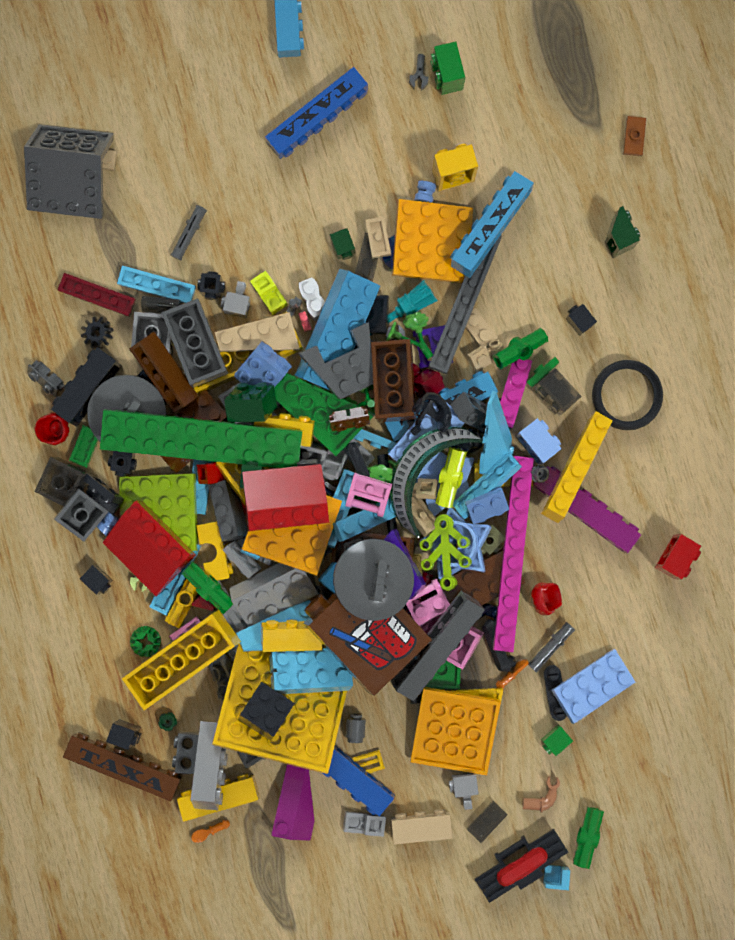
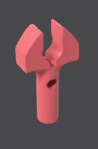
M306 312L298 313L304 332L312 330Z

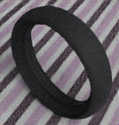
M621 360L608 365L599 373L593 385L592 401L596 412L613 420L610 425L611 427L620 430H636L648 425L659 413L663 403V387L657 374L644 363L635 360ZM618 370H636L642 373L652 385L654 392L653 404L648 413L638 420L622 421L616 419L607 412L603 405L601 397L603 384L612 373Z

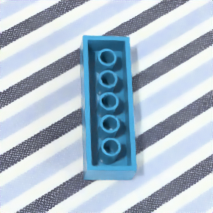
M339 269L305 350L318 346L324 363L354 350L356 344L350 330L365 324L380 285L350 271ZM301 359L295 376L330 390L307 363Z

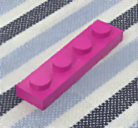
M518 359L511 364L500 400L508 427L513 428L532 360L527 359L524 361Z

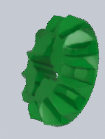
M142 626L133 632L130 637V646L135 654L141 657H150L159 650L161 637L154 628ZM147 635L148 641L153 644H147L143 650V643L138 641V639H144Z

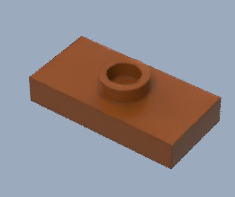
M627 116L623 155H643L646 118Z

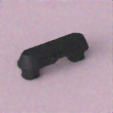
M488 619L482 626V630L495 665L499 671L509 672L511 667L516 665V661H513L515 658L512 655L507 656L505 651L493 650L496 619L493 621Z
M550 665L544 670L550 714L554 720L562 721L567 715L551 691L563 683L561 671L557 666Z

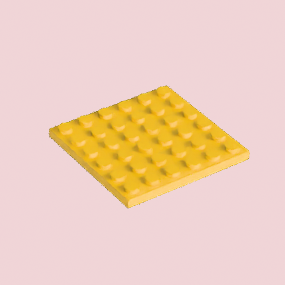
M239 643L212 745L328 774L347 691L281 694L295 704L270 741L239 721L238 717L261 682L271 687V676L273 674L270 673L269 656L271 652H243Z

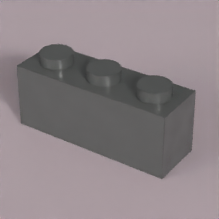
M227 480L209 485L221 540L223 542H234L235 540L238 541L246 538L248 528L241 499Z

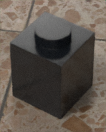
M584 304L579 307L575 305L567 311L569 315L566 317V320L579 336L597 322Z
M92 565L80 578L96 595L105 594L111 588L110 583L113 581L97 565Z

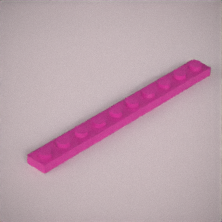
M514 456L522 467L511 477L509 510L507 512L493 650L514 652L532 481L531 471L534 458Z

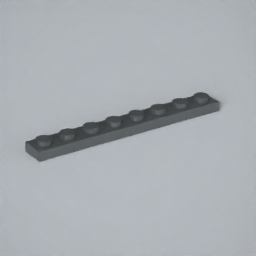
M502 235L471 278L465 276L430 362V369L447 375Z

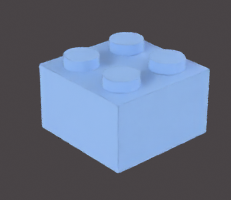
M538 418L520 431L516 437L532 458H534L535 462L543 464L562 448L560 447L561 442L555 435L551 436L547 431L549 429L547 424L543 420L539 421Z

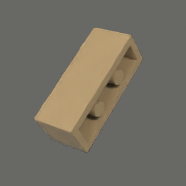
M445 809L434 810L432 814H426V811L415 812L412 816H407L406 813H399L391 818L394 845L452 839L450 813L445 812Z

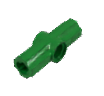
M539 328L522 339L514 337L509 342L508 347L493 355V361L500 370L518 359L525 361L531 357L533 350L548 342V336L542 328Z
M194 561L181 573L196 587L197 593L206 601L209 600L222 614L233 605L231 597L221 588L220 583L211 575H207Z
M587 806L583 824L580 826L577 834V847L573 858V865L590 869L594 849L597 848L600 840L599 830L604 814L603 810Z

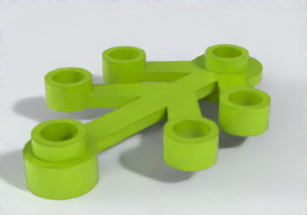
M442 514L435 519V529L427 539H423L420 542V548L423 551H429L433 546L432 543L441 535V543L428 559L422 560L421 567L423 570H431L434 567V563L442 555L443 577L440 580V585L442 589L450 591L457 586V579L452 576L450 554L459 561V565L462 568L470 567L472 560L470 557L463 555L449 542V534L457 540L460 548L469 547L470 539L454 528V521L449 515ZM443 520L446 521V527L444 528L441 527ZM462 539H466L467 544L465 546L461 544ZM425 541L429 543V547L427 549L423 546ZM464 558L468 560V564L466 566H464L462 563V560ZM426 561L430 562L429 568L425 567ZM446 579L450 581V586L448 587L445 585Z

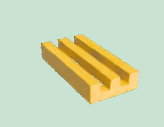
M380 750L351 758L355 762L377 755L378 758L360 763V767L379 762L380 766L367 769L366 771L372 773L385 769Z

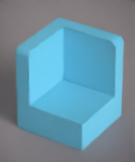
M548 865L544 868L543 885L545 888L569 890V867Z

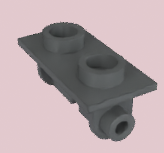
M36 360L32 366L29 364L27 370L29 378L33 382H38L47 394H51L56 398L58 389L61 391L65 386L63 384L64 381L55 373L48 377L47 375L51 370L41 361L38 362Z

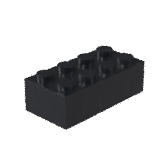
M98 347L96 350L90 351L87 356V362L84 366L80 365L75 372V378L66 383L63 388L65 390L63 394L57 396L52 402L53 407L51 410L76 427L86 416L90 398L97 387L104 381L115 377L122 367L121 364Z

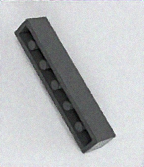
M463 591L459 592L427 633L432 640L390 681L396 692L413 701L422 693L423 688L433 679L441 665L446 662L448 656L457 648L459 642L469 633L473 624L482 616L485 609L479 601Z

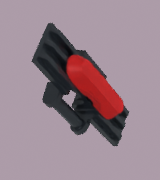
M554 828L531 843H528L523 835L520 837L521 840L499 854L498 852L494 854L499 863L475 878L489 903L517 885L520 890L544 876L541 871L542 869L569 853ZM524 846L528 849L518 860L508 864L503 862L505 858Z

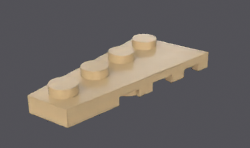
M290 312L215 332L220 352L254 351L261 342L269 345L275 351L300 350Z

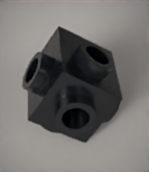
M211 271L201 273V279H198L197 290H200V294L205 296L204 299L216 300V298H221V293H225L226 283L221 275H218L219 273ZM215 285V289H209V287Z
M113 451V455H110L108 460L110 470L115 471V475L126 477V474H132V470L135 471L137 466L135 453Z

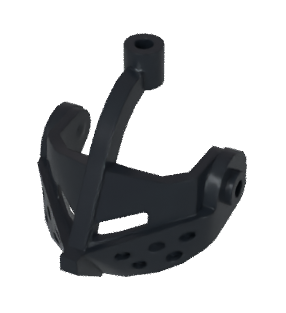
M432 392L427 393L413 405V413L418 414L421 411L415 426L411 429V433L414 436L422 431L420 425L426 414L435 419L437 429L442 433L450 427L451 411L441 395ZM433 402L436 404L439 410L438 412L433 407Z

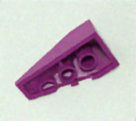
M287 764L271 836L288 840L311 841L315 818L309 769Z

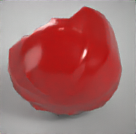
M51 412L37 420L34 427L35 435L39 441L56 446L62 444L69 436V423L56 413Z
M538 583L532 589L530 597L532 605L540 615H551L562 606L561 592L556 583Z

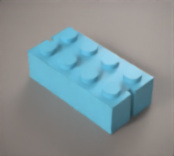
M326 648L316 651L271 652L269 656L270 673H273L271 676V688L280 694L349 691L353 687L352 675Z

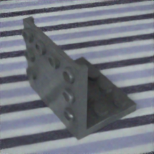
M39 124L24 146L27 210L102 219L103 158L114 140V133Z

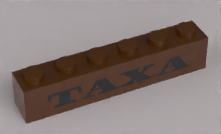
M81 732L71 736L63 755L65 759L170 802L174 799L182 779L178 775L179 773H175V770H164L160 768L161 765L152 761L147 763L142 761L143 758L135 754H132V756L127 755L125 750L118 747L110 748L106 742L98 739L95 742L89 739V735Z

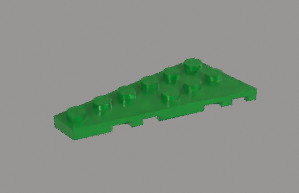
M286 373L274 387L276 400L292 416L298 419L299 416L310 417V420L315 421L313 435L335 456L364 428L353 427L347 428L344 431H332L329 415L333 414L332 412L346 410L347 416H350V409L360 406L344 399H338L334 394L309 384L304 380ZM368 411L369 420H371L375 413Z

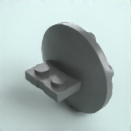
M119 375L104 381L97 387L90 398L87 412L90 429L100 441L104 409L166 416V407L162 395L152 383L134 375Z
M367 539L353 544L340 556L334 569L333 586L339 602L349 613L364 620L377 621L395 615L407 604L413 591L414 573L408 557L399 547L385 540Z

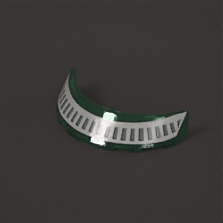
M449 427L443 433L438 429L431 430L416 438L404 449L402 456L394 466L390 483L392 484L390 491L392 507L401 526L417 538L420 537L412 514V493L415 482L424 466L436 454L446 448L461 443H481L483 439L464 427Z

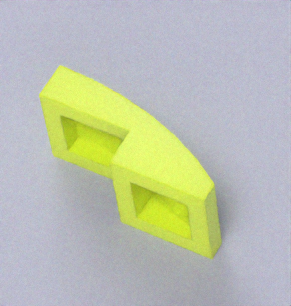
M266 271L250 281L272 315L288 306L287 301Z

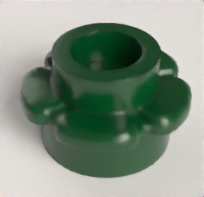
M172 712L162 713L159 716L158 725L165 731H171L177 725V719Z

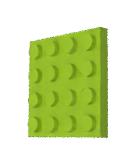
M196 474L119 477L120 495L125 499L120 505V517L136 500L143 501L192 551H198Z

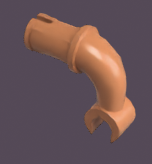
M548 776L546 779L547 795L544 798L540 797V799L523 798L522 809L537 810L542 813L551 808L557 798V788L560 786L559 778L556 777V783L551 785L550 777Z

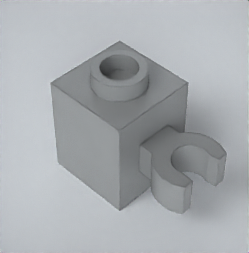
M238 281L236 292H227L226 297H222L221 307L224 313L247 318L251 299L249 296L244 295L246 289L245 282Z
M476 774L452 775V781H449L450 793L454 792L455 798L463 797L465 810L472 809L471 796L479 795Z

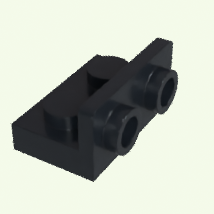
M87 474L83 479L89 484L86 493L110 513L115 514L125 499L98 477Z

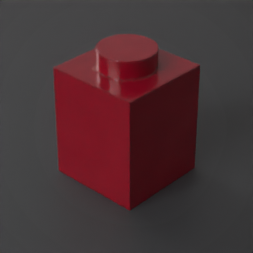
M426 369L414 378L417 397L421 398L430 392L439 393L445 388L442 381L443 377L438 371Z

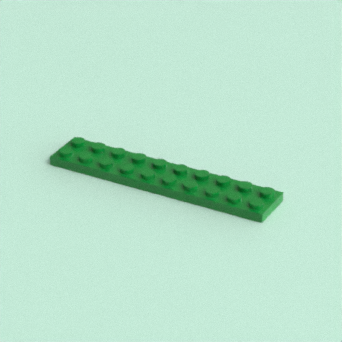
M104 409L100 450L245 465L249 461L257 462L258 466L287 468L297 467V463H299L302 430Z

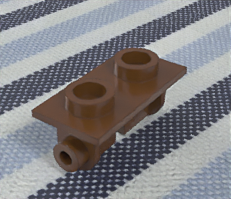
M363 406L350 409V416H347L346 410L332 412L333 414L329 415L332 431H344L347 428L353 427L362 428L370 424L368 409L363 408Z

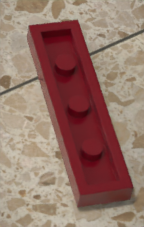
M66 273L63 274L57 290L130 317L136 299Z

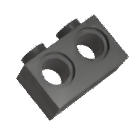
M463 391L450 404L460 421L484 432L486 429L487 404Z
M180 731L178 736H175L174 748H177L176 756H173L172 767L175 768V773L194 774L199 733ZM185 738H190L193 741L191 748L185 747L183 743ZM189 758L191 760V767L183 766L182 759Z

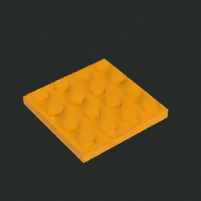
M399 199L397 204L392 276L463 283L465 275L451 267L452 259L450 256L456 248H460L463 237L466 234L469 235L472 231L473 208Z
M326 495L330 523L250 531L247 533L242 550L317 576L334 527L332 523L336 521L342 501Z
M424 687L410 762L487 776L501 700Z

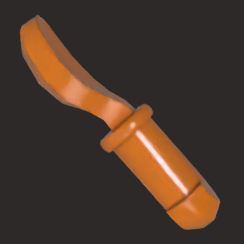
M522 659L517 662L513 671H509L507 675L498 681L496 687L504 689L529 664L528 660Z
M222 820L218 824L209 826L208 830H197L192 834L191 839L194 843H201L210 834L214 835L223 829H227L230 826V822Z

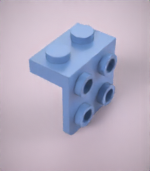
M261 342L234 376L241 383H248V385L267 383V385H274L275 387L292 366L285 358L280 357L269 345Z
M501 487L465 502L473 525L483 523L486 519L502 515L505 511L509 510Z

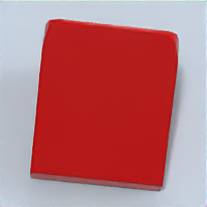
M201 596L191 604V606L210 611L216 609L209 600L206 601Z

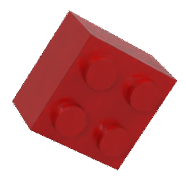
M683 534L673 535L654 568L676 580L687 578L692 569L690 565L693 560L697 561L701 554V545Z

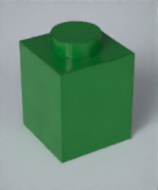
M559 724L541 739L544 742L542 747L549 755L553 753L555 756L573 742Z

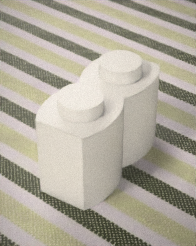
M311 277L299 282V290L302 299L306 302L310 317L317 321L325 301L320 296L317 282Z

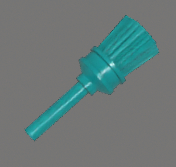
M425 280L408 294L405 293L404 296L397 299L395 310L388 315V324L399 316L403 317L414 314L438 301Z

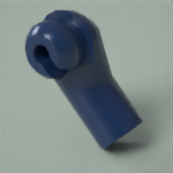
M489 603L482 605L485 610L481 617L487 615L496 619L497 606Z

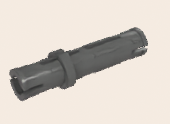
M196 205L190 219H187V225L171 253V256L175 259L182 260L196 230H199L201 227L200 223L207 212L205 208Z
M565 622L556 634L553 633L551 635L552 638L536 654L528 665L537 673L560 646L563 647L564 642L575 629Z

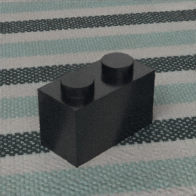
M119 719L112 724L106 742L129 750L139 743L142 733L139 732L141 727Z

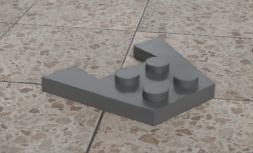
M369 322L350 330L357 346L356 349L324 363L318 346L298 353L338 399H342L373 384Z

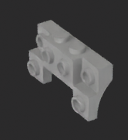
M312 441L311 447L301 446L299 460L317 459L318 464L322 466L323 477L335 480L340 477L349 454L348 452L341 451L335 456L323 444Z

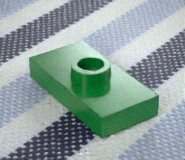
M554 357L545 366L539 365L533 371L535 375L526 382L527 388L532 389L559 364V360Z
M82 426L69 461L86 468L90 464L99 441L89 427Z

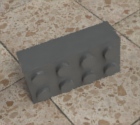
M198 298L162 312L184 372L192 388L229 374Z

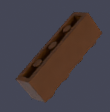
M155 332L129 348L173 413L185 407L199 396L194 388L190 386L188 379Z

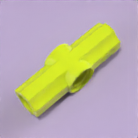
M453 447L449 448L445 467L442 468L439 475L440 487L435 504L447 508L453 507L457 489L463 480L462 469L466 451Z

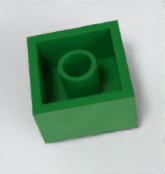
M457 42L434 46L430 65L432 72H435L436 89H440L441 95L463 90L466 77Z

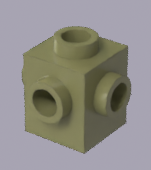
M490 525L492 528L487 538L492 540V543L489 545L485 540L481 548L483 555L485 553L490 555L492 552L496 554L503 547L501 543L504 541L505 536L493 525Z

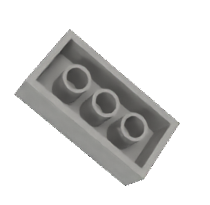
M281 563L229 588L231 601L248 627L319 594L316 582L310 573Z
M200 722L191 792V802L195 809L218 810L219 805H222L223 802L221 785L225 784L226 777L223 765L227 766L228 754H226V748L212 745L217 727L216 722Z

